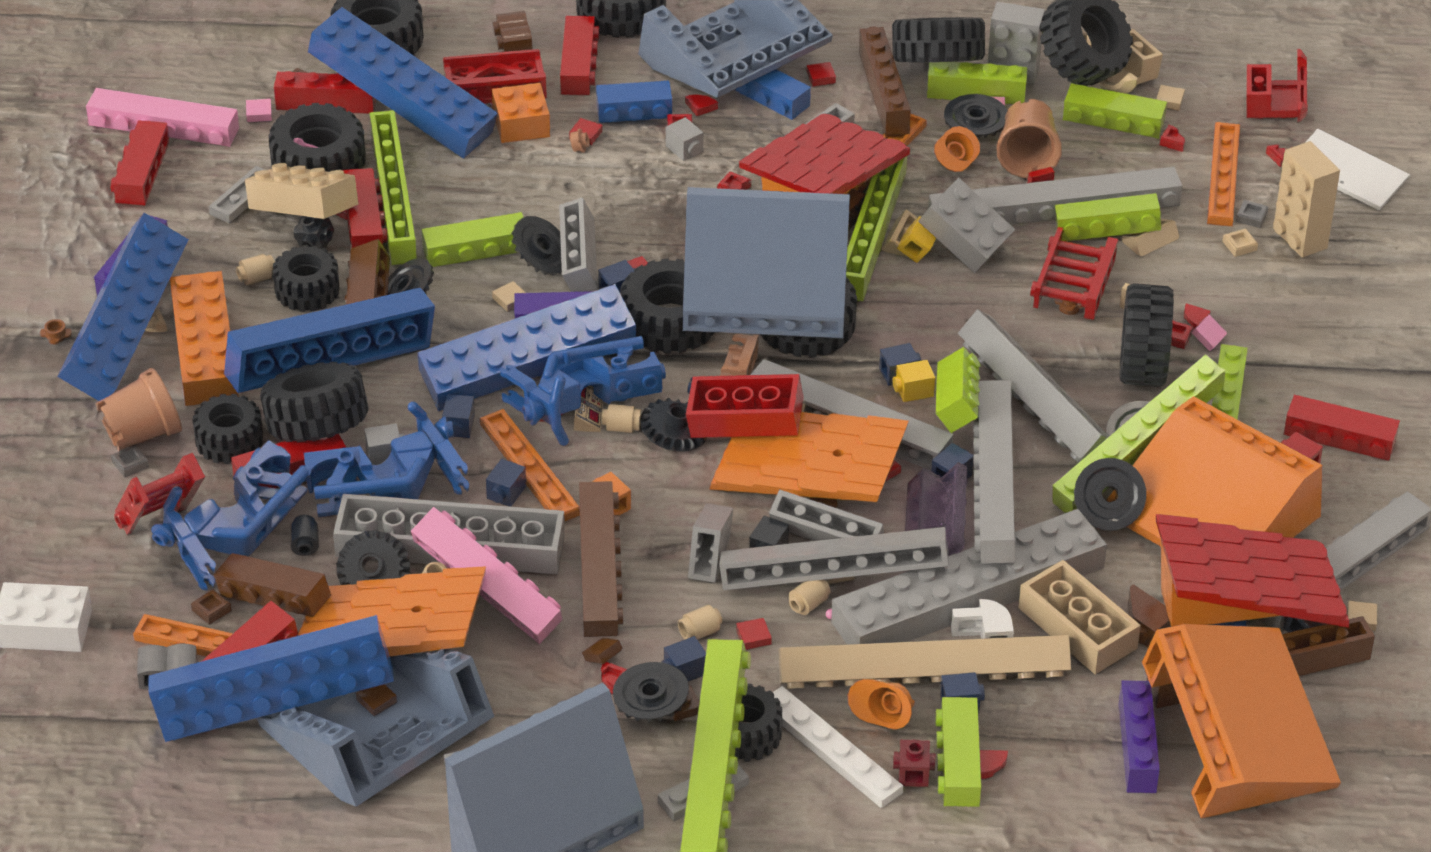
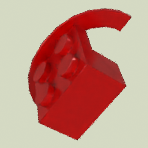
M1297 49V80H1272V64H1247V118L1297 117V123H1300L1307 116V57L1301 49Z

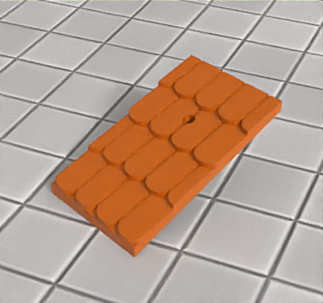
M801 412L798 436L731 437L709 490L777 495L780 489L802 497L877 502L909 421L871 415L865 418L835 413L821 415Z
M486 566L443 569V572L407 574L401 578L357 581V584L329 586L331 596L314 617L305 615L298 636L377 615L389 656L464 647L486 574Z

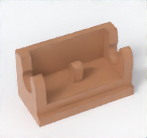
M735 334L732 340L740 341L744 345L730 344L720 376L751 375L756 363L759 335Z

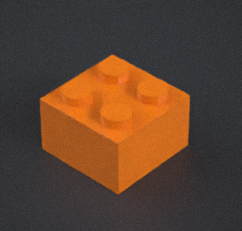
M541 83L492 89V109L498 113L496 126L501 143L550 137V114Z

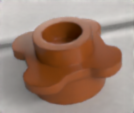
M1054 299L1055 304H1059V310L1066 315H1074L1079 312L1080 308H1083L1078 303Z
M60 319L49 320L45 323L44 328L40 330V336L46 337L52 345L58 344L64 338L72 335L71 329H66L64 321Z

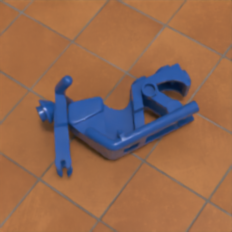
M642 336L555 351L549 355L538 386L533 379L517 370L515 366L506 365V370L500 368V375L510 380L524 391L523 398L516 391L508 390V395L502 393V401L523 413L525 421H530L532 426L536 425L541 419L550 424L559 444L565 446L569 443V438L561 424V414L581 407V392L586 386H593L595 396L610 404V401H625L628 398L661 393L663 389L662 379H666L664 364L659 362L654 352H650V356L642 362L627 365L633 350L644 348ZM617 353V357L611 359V366L606 364L602 356Z
M410 402L407 407L416 417L418 432L393 439L391 441L389 457L379 465H372L360 445L357 447L304 453L305 465L301 466H304L309 471V476L304 481H307L309 494L314 491L315 500L329 498V503L317 504L318 517L338 515L343 494L358 495L369 493L370 496L418 500L435 459L439 468L452 485L454 492L462 495L459 486H463L468 492L469 482L459 471V469H462V472L467 474V464L462 461L448 439L454 437L452 421L446 422V416H444L433 425L427 413L416 402ZM328 479L326 485L317 486L318 483Z
M268 440L262 448H257L252 454L250 461L244 467L241 466L234 474V495L237 501L234 506L218 507L213 499H208L187 513L183 520L181 515L175 511V506L182 495V489L175 486L172 488L163 506V523L155 524L151 528L152 538L162 547H172L176 543L183 561L198 582V586L202 590L208 591L205 581H208L214 587L215 578L205 566L208 565L214 572L216 563L210 558L205 548L230 555L234 553L250 556L307 493L308 489L301 484L309 476V471L304 466H300L293 475L289 474L291 455L281 446H277ZM257 483L275 485L280 489L259 486ZM261 499H267L269 501L266 503V505H264Z

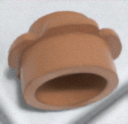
M579 128L576 132L570 133L573 151L584 153L586 147L590 146L587 132L583 133Z

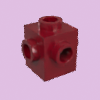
M900 739V751H894L893 769H899V782L903 786L928 787L929 771H935L936 753H930V741Z

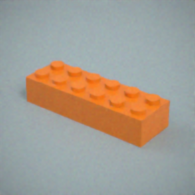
M222 271L170 277L185 406L199 405L203 401L208 402L209 398L213 396L220 397L221 394H226V396L238 394L224 375L227 335L230 327Z

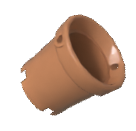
M1029 99V102L1022 104L1021 101L1014 103L1007 111L1004 129L997 141V158L1002 167L1012 175L1021 178H1028V172L1047 167L1054 169L1062 156V143L1055 128L1051 108L1044 102L1036 99Z
M149 368L141 373L138 380L96 402L98 413L103 412L104 414L102 423L114 446H117L118 451L164 434L166 436L175 435L183 429L173 400L162 379L153 368Z

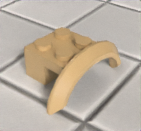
M1131 29L1130 36H1133V44L1130 46L1132 53L1128 64L1121 72L1098 84L1106 90L1128 94L1134 90L1137 84L1158 78L1163 54L1136 30ZM1082 30L1083 36L1087 41V33Z

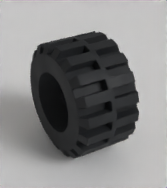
M303 245L299 248L293 247L290 251L286 250L282 252V256H278L275 259L276 262L273 263L274 289L277 300L281 301L284 307L289 306V309H298L300 312H305V310L316 311L317 308H325L326 304H331L334 302V298L338 297L340 290L338 263L332 253H328V250L324 248L319 249L318 246L308 247V245Z
M221 394L220 397L213 396L209 398L208 402L203 401L200 407L194 411L195 415H193L192 421L195 444L199 454H203L207 460L213 459V462L218 464L220 462L230 464L232 462L231 457L254 451L263 444L260 409L256 407V403L253 400L248 401V397H238V394H231L230 396Z
M748 683L747 694L742 695L741 704H744V720L739 721L738 730L741 731L740 748H735L734 757H737L738 760L744 759V762H751L753 758L756 760L763 759L764 754L769 756L773 753V749H777L779 740L782 737L781 702L778 698H774L772 691H765V687L760 685L754 687L753 684Z

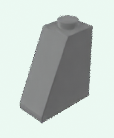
M708 503L704 506L693 525L688 578L716 582L720 570L721 551H726L731 534L733 507Z

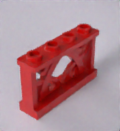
M539 49L443 58L444 77L484 104L492 103V89L541 83L545 99L547 98L546 75Z

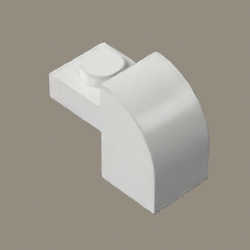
M979 599V608L952 609V637L981 635V639L1013 637L1014 630L1011 615L1004 606L995 601Z

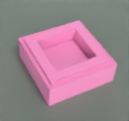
M271 99L246 100L247 122L272 121Z
M1210 315L1205 317L1191 332L1209 351L1215 348L1227 334Z

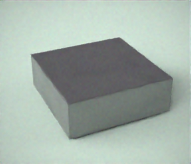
M1244 200L1237 214L1236 222L1261 228L1268 213V206Z
M136 445L111 455L112 463L124 477L149 467L147 458Z

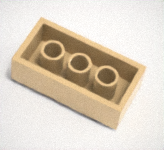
M1311 141L1285 150L1273 222L1275 232L1302 258L1328 248L1340 169Z
M278 163L272 165L270 170L257 171L254 173L255 176L245 179L249 209L325 219L358 205L355 175L344 174L342 170L326 172L324 168L310 170L306 169V166L287 167L286 163Z
M1064 560L1021 584L1019 609L1050 636L1069 635L1070 653L1095 675L1138 649L1141 625Z

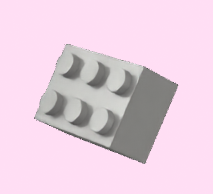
M996 2L991 17L988 64L1027 67L1026 83L1034 85L1040 68L1042 47L1040 24L1043 22L1042 16L1045 9Z
M960 178L929 207L918 221L974 273L1015 231L1004 218Z

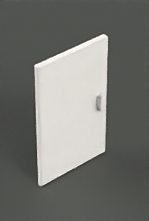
M1316 129L1313 135L1306 141H1311L1340 169L1338 191L1379 211L1404 182L1410 178V174L1320 129Z

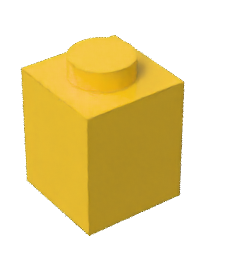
M920 216L905 231L897 247L899 251L916 263L931 250L936 240V237L918 222L921 218Z
M928 360L897 365L896 376L893 377V387L896 393L899 392L903 402L934 397L935 376Z

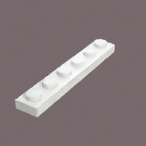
M781 686L773 692L774 698H778L781 702L782 726L880 808H883L903 794V785L787 689Z

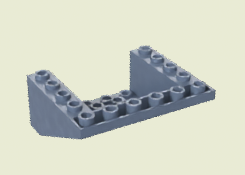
M734 0V3L685 26L662 5L644 14L638 54L653 70L718 98L832 42L833 35L799 0Z
M688 187L683 331L843 338L850 195Z
M452 649L390 656L394 682L386 683L385 685L397 695V703L376 716H373L356 700V693L358 692L356 691L258 717L257 720L259 725L336 797L357 807L494 717L472 656Z
M604 683L588 688L568 700L561 701L541 713H536L514 726H509L505 730L489 738L482 739L478 743L445 758L451 852H597L644 828L643 805L612 696Z

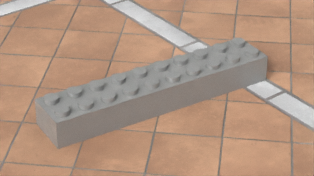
M1079 509L1016 531L1015 563L981 564V552H975V547L949 556V566L910 570L832 599L831 623L847 645L908 642L951 626L952 609L979 608V599L992 600L1002 606L1019 600L1021 584L1061 560L1067 562L1082 576L1103 569L1105 566L1107 544Z

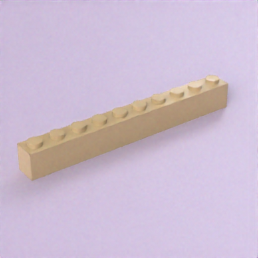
M1069 635L782 647L778 649L780 684H787V689L804 688V683L816 682V688L833 687V682L845 681V686H852L855 682L862 679H873L886 683L891 682V679H902L903 684L920 683V678L931 677V682L937 683L941 682V675L976 672V675H989V680L1006 679V674L1016 673L1018 679L1035 678V673L1046 672V677L1048 678L1064 677L1063 671L1071 670Z

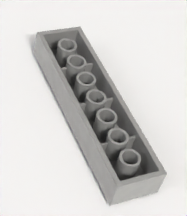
M343 494L333 532L335 557H339V552L344 547L345 542L353 538L354 535L364 531L378 530L391 534L402 543L408 553L410 563L429 564L438 562L414 542L411 530L435 507L439 512L444 510L449 513L456 521L454 524L461 530L463 528L470 530L476 537L475 541L482 547L488 545L497 554L496 558L503 564L508 562L517 571L558 574L565 537L564 511Z

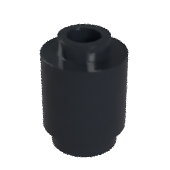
M303 514L297 516L290 527L291 550L301 556L312 555L319 548L318 523L310 515Z

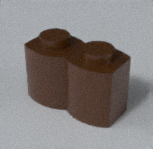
M525 11L496 14V21L492 22L498 50L509 52L533 49L531 31Z

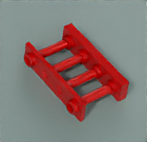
M1058 227L1055 236H1050L1047 248L1049 252L1038 281H1033L1030 296L1034 297L1033 308L1038 309L1044 296L1081 304V307H1085L1084 318L1094 320L1116 260L1118 239L1108 237L1105 247L1100 246V248L1062 241L1063 228ZM1060 251L1098 258V261L1090 263L1061 257L1058 254ZM1054 266L1092 273V276L1084 278L1052 270ZM1048 281L1086 288L1088 292L1084 291L1082 294L1047 287Z
M193 452L182 457L172 474L144 486L141 485L137 476L131 479L115 509L114 518L120 529H124L127 535L131 534L141 517L163 508L168 495L175 486L182 489V495L175 506V511L179 513L187 509L205 479V475Z

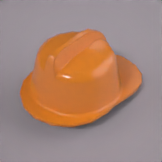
M961 126L952 127L936 142L934 153L937 160L946 169L953 172H962L979 155L980 144L978 138L969 129Z
M862 679L850 687L848 705L859 719L896 730L905 727L910 721L915 700L911 698L909 691L903 685L895 682L886 683L873 679Z

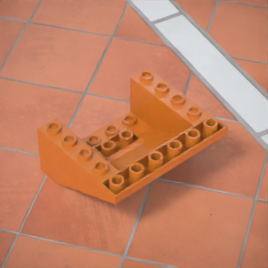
M1194 396L1174 410L1133 464V467L1137 469L1144 480L1146 502L1140 516L1132 524L1128 525L1127 528L1160 547L1161 538L1156 524V514L1198 518L1199 522L1233 525L1244 530L1282 533L1283 537L1294 538L1321 517V464ZM1115 491L1107 498V502H1112L1115 499Z
M1182 624L1156 630L1142 664L1151 688L1172 683L1204 765L1191 791L1201 819L1339 787L1341 781L1280 628Z

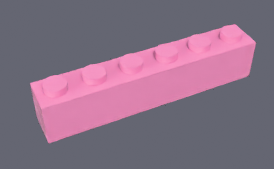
M100 88L95 89L86 105L90 126L131 132V130L135 129L138 120L165 122L168 125L169 138L228 147L231 146L239 130L237 109Z
M433 507L411 530L414 542L438 562L444 564L447 569L486 566V574L479 595L540 645L562 621L561 606L550 596L547 598L539 593V588L531 580L527 579L524 581L520 578L518 571L510 563L505 562L503 564L496 558L497 554L488 545L482 547L477 543L475 535L467 528L461 530L454 524L456 521L449 513L444 510L439 512Z

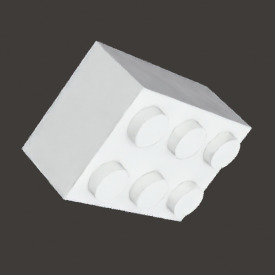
M3 582L0 593V648L82 652L92 612L89 588L86 586Z

